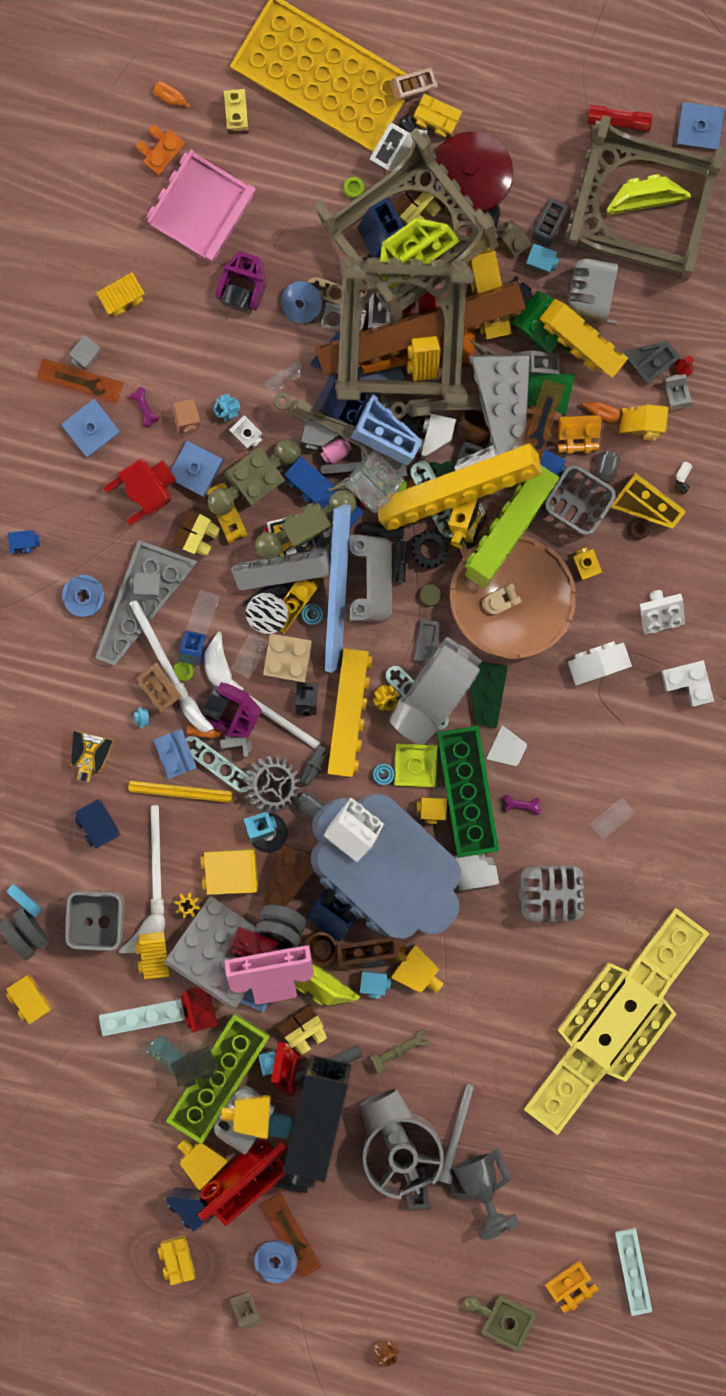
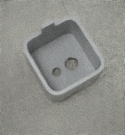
M77 890L70 894L67 900L65 939L67 945L73 949L108 951L116 949L123 941L125 910L123 895L116 891ZM102 916H107L110 919L111 924L108 928L99 926L98 921ZM91 918L93 920L92 925H86L85 919Z

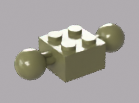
M282 439L276 444L274 455L270 458L267 457L259 446L227 470L224 476L232 486L227 490L219 488L210 493L207 503L211 512L216 515L228 514L234 507V500L239 496L249 508L284 482L285 479L276 468L281 464L293 465L300 458L301 448L299 444L293 439Z
M339 490L332 494L329 504L323 508L320 507L319 503L314 505L312 502L303 507V512L296 516L293 513L283 519L285 523L281 524L284 530L277 534L265 532L257 538L255 542L256 552L264 559H273L280 554L282 545L291 541L296 549L332 529L328 519L333 517L335 508L344 504L350 505V515L354 512L356 508L354 495L349 491Z

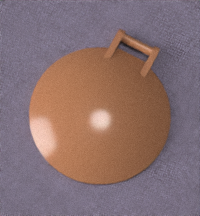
M492 520L485 522L476 539L488 533L493 523ZM522 536L487 588L484 589L465 576L467 569L464 566L473 552L477 554L478 551L476 549L479 546L476 545L468 549L466 545L471 542L465 541L462 548H458L463 559L454 572L450 587L452 614L463 635L482 651L506 659L532 657L556 644L567 631L576 607L574 580L563 559L553 549L537 542L536 539ZM513 582L515 586L514 591L517 596H520L522 602L498 614L491 615L486 613L482 606L484 597ZM506 593L502 595L505 602L509 600Z

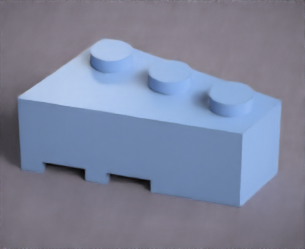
M373 394L368 400L351 438L408 466L414 459L421 440L403 422L398 421L392 415V412L388 408L386 409Z

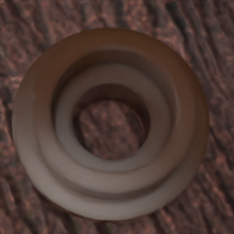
M636 519L630 523L628 533L633 539L642 540L649 534V525L642 519ZM635 527H642V533L637 534Z

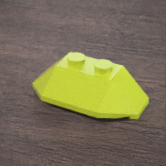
M659 174L648 176V180L639 181V178L629 179L608 206L606 216L686 202L690 200L691 196L689 192L666 176L660 177Z
M416 218L382 243L380 262H388V259L395 258L401 259V262L409 263L410 259L422 260V263H430L431 260L436 259L458 243L460 239L447 224ZM379 274L383 281H386L388 279V275L385 274V276H381ZM403 274L401 278L406 280L408 276ZM394 283L387 286L391 290H393L401 283Z
M312 964L314 975L310 980L305 982L295 980L298 990L303 993L308 991L314 995L312 999L322 1006L324 1003L329 1006L357 1001L360 998L358 993L315 964Z

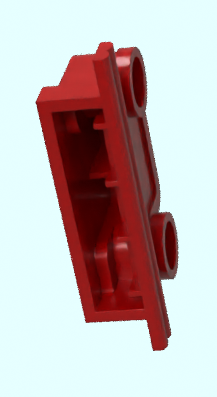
M266 1139L256 1141L245 1155L241 1153L219 1172L213 1181L206 1184L201 1190L200 1197L208 1206L198 1213L201 1220L204 1222L214 1214L226 1227L282 1179L286 1173H283L285 1163L280 1158V1155L288 1149L283 1141L274 1149Z

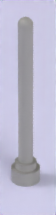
M467 1084L465 1087L442 1172L438 1181L451 1184L453 1179L451 1167L474 1087L472 1084Z

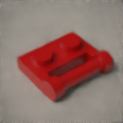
M278 1042L271 1083L282 1094L293 1096L295 1093L294 1081L297 1063L300 1061L301 1054L294 1052L286 1042Z

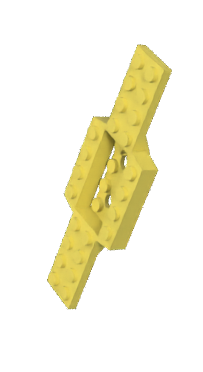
M674 908L629 970L608 962L559 1026L558 1031L571 1047L525 1106L524 1110L558 1135L594 1086L606 1073L626 1082L677 1015L663 997L710 933L677 908ZM625 978L624 985L621 987V989L618 991V993L615 995V997L612 999V1001L609 1003V1005L606 1007V1009L603 1011V1013L600 1015V1017L597 1019V1021L594 1023V1025L591 1027V1029L588 1031V1033L585 1035L582 1041L577 1042ZM634 1000L637 1007L633 1012L625 1010L624 1004L626 1001ZM602 1034L610 1035L611 1042L609 1045L603 1046L599 1043V1037Z

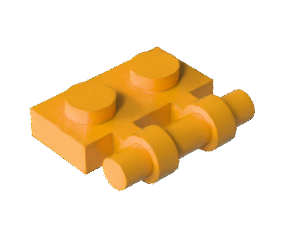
M599 415L559 417L557 437L559 440L565 441L564 444H557V452L573 454V452L583 451V453H591V451H598L599 443H591V439L600 438L602 418ZM574 439H583L582 443H573Z
M577 1261L545 1283L546 1288L557 1303L563 1298L567 1302L560 1307L564 1314L571 1309L574 1311L578 1308L577 1305L586 1299L590 1300L594 1297L593 1294L599 1291L595 1283L589 1288L586 1286L585 1283L590 1281L591 1277L580 1261ZM580 1288L582 1292L574 1298L569 1295Z

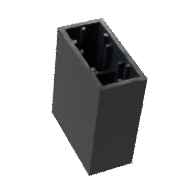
M310 1054L283 1173L291 1175L290 1182L297 1186L313 1188L316 1181L325 1183L349 1084L351 1064Z

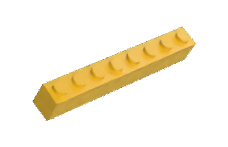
M529 443L389 495L386 498L384 497L383 501L378 499L376 502L379 522L387 531L394 530L400 526L416 522L419 519L435 515L487 494L512 487L517 483L531 480L536 476L542 475L539 455Z

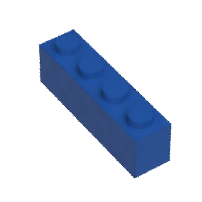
M302 456L284 475L287 478L285 482L293 490L297 487L303 492L301 497L309 504L312 501L315 504L319 503L321 508L329 504L333 493L339 491H329L334 485ZM357 505L354 512L350 515V529L364 514Z

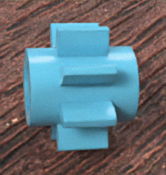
M225 394L216 399L214 412L217 417H223L224 421L238 417L237 413L240 410V404L236 398H230V394Z

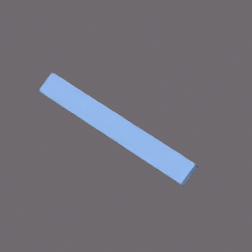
M345 504L335 508L333 513L325 671L331 673L341 668L351 513V506Z

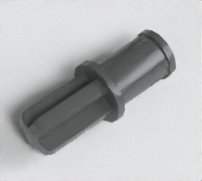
M318 744L310 761L307 760L308 764L299 778L300 782L308 786L311 784L318 770L322 769L321 765L330 750Z

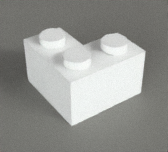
M615 641L603 645L604 649H602V646L590 649L591 654L587 655L586 651L575 654V659L568 661L575 685L632 667L625 644L616 645Z
M704 660L660 671L665 691L686 687L691 707L714 701Z

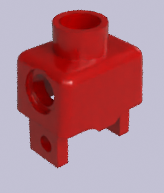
M139 459L118 472L119 477L103 487L105 492L110 494L119 486L125 484L126 493L131 501L137 502L142 507L139 512L126 520L129 526H133L146 516L152 517L172 500V495L167 487L177 481V479L163 460L152 467L148 461Z

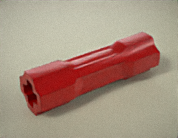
M590 104L588 124H596V121H601L604 115L611 117L610 124L612 126L650 133L652 113L617 110Z

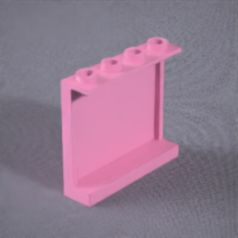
M191 149L189 153L185 152L180 160L182 165L179 170H174L169 178L171 183L167 190L163 188L158 196L160 201L156 208L152 206L149 210L147 222L160 232L214 263L257 191L253 186L246 185L195 154L194 150Z

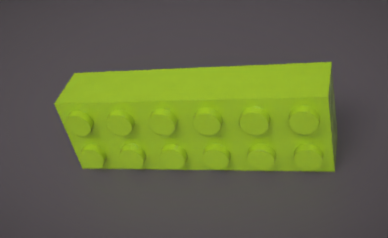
M540 465L542 475L523 481L522 484L524 486L519 484L511 498L513 502L508 501L499 515L501 519H495L487 533L489 536L484 535L476 549L478 551L477 554L473 552L464 566L467 569L465 576L484 589L487 588L544 505L560 478L542 465Z
M235 1012L166 1122L202 1144L221 1115L222 1108H225L266 1044L270 1034Z

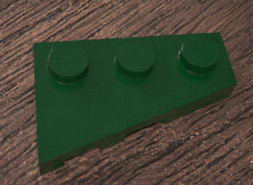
M482 661L477 666L480 670L470 685L475 720L477 725L497 728L508 666Z

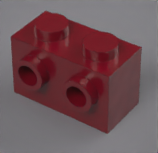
M239 926L231 938L226 953L236 958L274 952L278 942Z

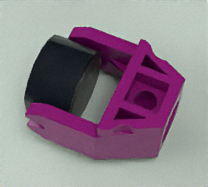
M239 251L232 258L231 262L224 266L216 291L217 299H220L222 304L246 313H250L251 309L257 311L266 289L265 269L262 260L257 256ZM237 276L253 281L255 283L254 292L252 293L246 289L229 285L231 279Z
M221 682L219 686L214 687L202 714L205 715V719L215 729L226 733L227 737H249L262 709L247 692L228 683ZM230 699L240 705L232 721L221 717Z

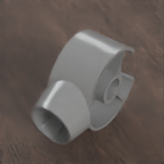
M447 637L426 663L406 696L399 699L390 718L393 727L411 741L422 745L425 744L441 728V724L459 703L480 669L477 666L482 660L464 646H460Z
M396 1088L381 1092L361 1102L358 1106L366 1131L362 1149L363 1166L370 1183L379 1192L396 1199H402L403 1195L416 1190L417 1194H420L419 1188L431 1183L434 1185L442 1172L444 1161L441 1141L435 1128L423 1117L411 1113ZM400 1122H410L425 1128L436 1140L439 1147V1155L418 1153L415 1144L408 1139ZM379 1130H381L382 1138L388 1149L390 1165L380 1180L373 1175L366 1160L369 1143ZM402 1148L411 1151L412 1156L405 1162H399L393 1157L397 1150ZM417 1162L437 1164L432 1174H430V1178L400 1190V1188L386 1185L395 1171L404 1174L407 1182L419 1178L415 1169Z

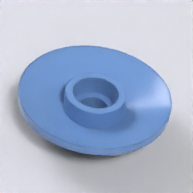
M305 281L294 282L283 291L281 307L284 314L290 320L296 323H308L319 315L322 309V296L319 290L311 283ZM297 300L303 301V307L297 305Z

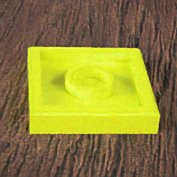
M396 743L394 785L436 787L438 745Z

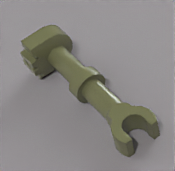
M425 1030L418 1031L414 1038L400 1046L398 1044L393 1046L394 1049L381 1056L377 1054L370 1056V1060L377 1073L385 1071L383 1064L397 1056L400 1058L404 1052L416 1046H427L430 1043L429 1039L424 1042L420 1041V1035L424 1034Z

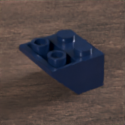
M387 197L369 207L357 229L372 257L380 259L382 243L405 226Z
M338 374L329 376L313 409L328 417L356 427L368 400L375 392H360V400L338 399L335 390V379H338Z
M97 799L75 812L76 817L74 820L80 829L84 828L86 831L85 839L90 847L94 846L97 849L121 835L101 799Z
M175 1187L166 1198L167 1206L173 1213H177L181 1217V1222L187 1229H191L194 1232L208 1220L206 1219L203 1222L198 1215L208 1205L200 1197L201 1190Z

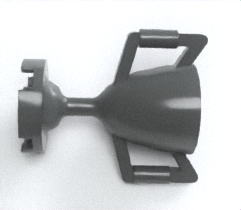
M495 1148L491 1153L481 1154L465 1160L456 1166L452 1165L451 1171L453 1172L451 1176L455 1174L464 1190L459 1191L453 1176L452 1183L448 1184L454 1198L475 1199L482 1202L488 1212L489 1217L485 1224L477 1229L480 1239H492L500 1236V1233L507 1229L511 1231L519 1226L516 1214L506 1216L496 1212L492 1202L495 1192L511 1181L510 1173L499 1148ZM494 1160L496 1161L500 1174L503 1178L498 1183L496 1178L495 1165L493 1162Z

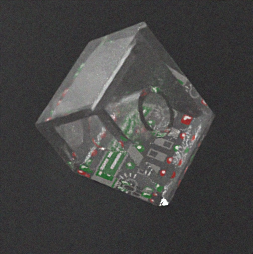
M373 450L351 473L344 485L375 514L392 499L404 478L376 450Z

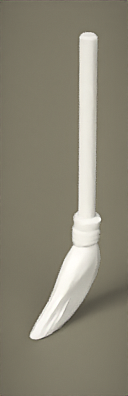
M132 601L130 606L168 679L182 696L178 699L181 710L187 719L201 732L212 730L214 727L202 715L196 701L188 696L184 683L179 682L138 601Z
M218 631L204 652L205 672L214 686H219L223 682L243 690V687L232 680V674L223 651L222 635ZM250 696L262 709V714L314 749H317L318 744H320L319 741Z
M151 805L153 882V899L150 900L151 915L144 920L133 938L119 950V953H136L135 942H139V934L156 933L165 929V918L163 916L164 900L161 899L158 805Z

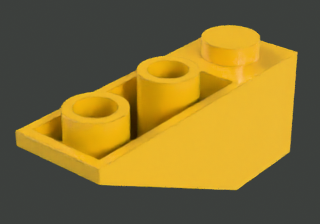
M318 577L295 582L283 599L288 608V618L284 627L279 630L280 632L286 633L321 586L324 579Z

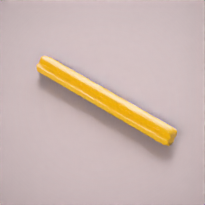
M130 781L128 791L133 793L227 803L232 801L231 791Z

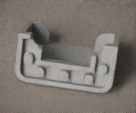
M349 535L351 552L356 556H360V559H367V599H358L351 604L350 622L386 621L392 614L391 543L382 537Z

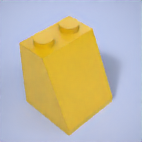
M255 848L206 851L204 856H201V869H205L206 877H202L203 890H207V895L253 893L258 891Z

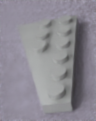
M469 356L470 363L473 364L475 371V382L478 383L480 391L479 398L486 425L490 430L491 444L494 445L498 455L524 446L529 356Z
M138 540L95 659L116 666L143 632L130 603L137 600L150 623L198 561ZM135 573L161 574L160 596L133 594L134 590H130L131 577H134Z

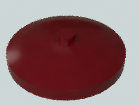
M463 132L444 141L434 153L437 164L440 165L442 163L449 173L447 175L451 181L454 179L460 186L461 190L459 192L463 197L467 195L470 198L475 212L478 209H481L483 213L492 210L509 193L514 174L512 160L507 149L496 138L482 132ZM437 180L433 187L435 191H439L441 189V187L438 188L437 186ZM449 200V201L447 202V204H449V205H451V204L453 203L452 200Z

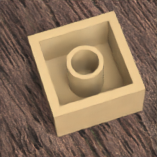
M270 634L263 675L305 683L312 641Z

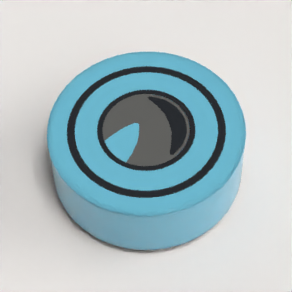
M308 604L303 608L302 618L307 624L315 625L322 620L323 611L318 605Z
M380 764L374 769L373 777L377 783L386 785L393 780L394 770L388 764Z

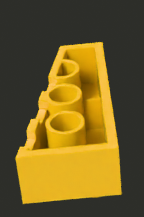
M487 248L467 263L474 273V283H471L472 293L478 294L502 286L495 250L491 251L490 248ZM508 315L502 316V319L498 322L490 323L487 321L481 323L482 326L479 327L481 335L485 334L486 339L512 334Z
M554 299L540 317V320L545 324L543 328L552 335L555 333L558 336L557 341L565 347L569 346L572 349L570 353L578 359L582 358L585 361L583 365L591 371L597 370L613 378L628 359L625 354L613 350L615 346L599 336L600 333L586 323L583 325L585 320L563 302Z

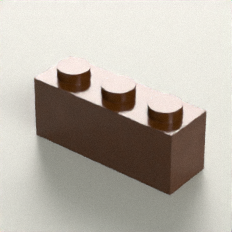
M388 937L337 945L339 967L346 970L407 961L405 940Z

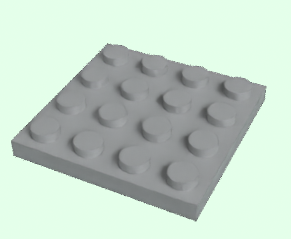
M210 896L164 963L234 1011L246 992L235 993L230 990L226 976L225 960L235 959L236 957L226 952L231 938L239 926L252 932L255 931L256 927Z

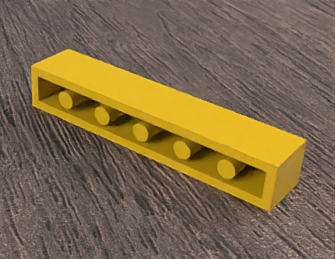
M346 648L343 650L328 774L353 777V773H358L359 761L355 760L356 752H360L362 740L358 739V732L363 731L364 719L360 717L361 710L366 711L367 698H363L364 689L368 690L370 677H366L367 668L371 669L373 657L368 656L369 651Z

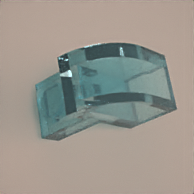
M160 1035L152 1041L150 1047L146 1050L179 1078L194 1064L189 1056L166 1036Z

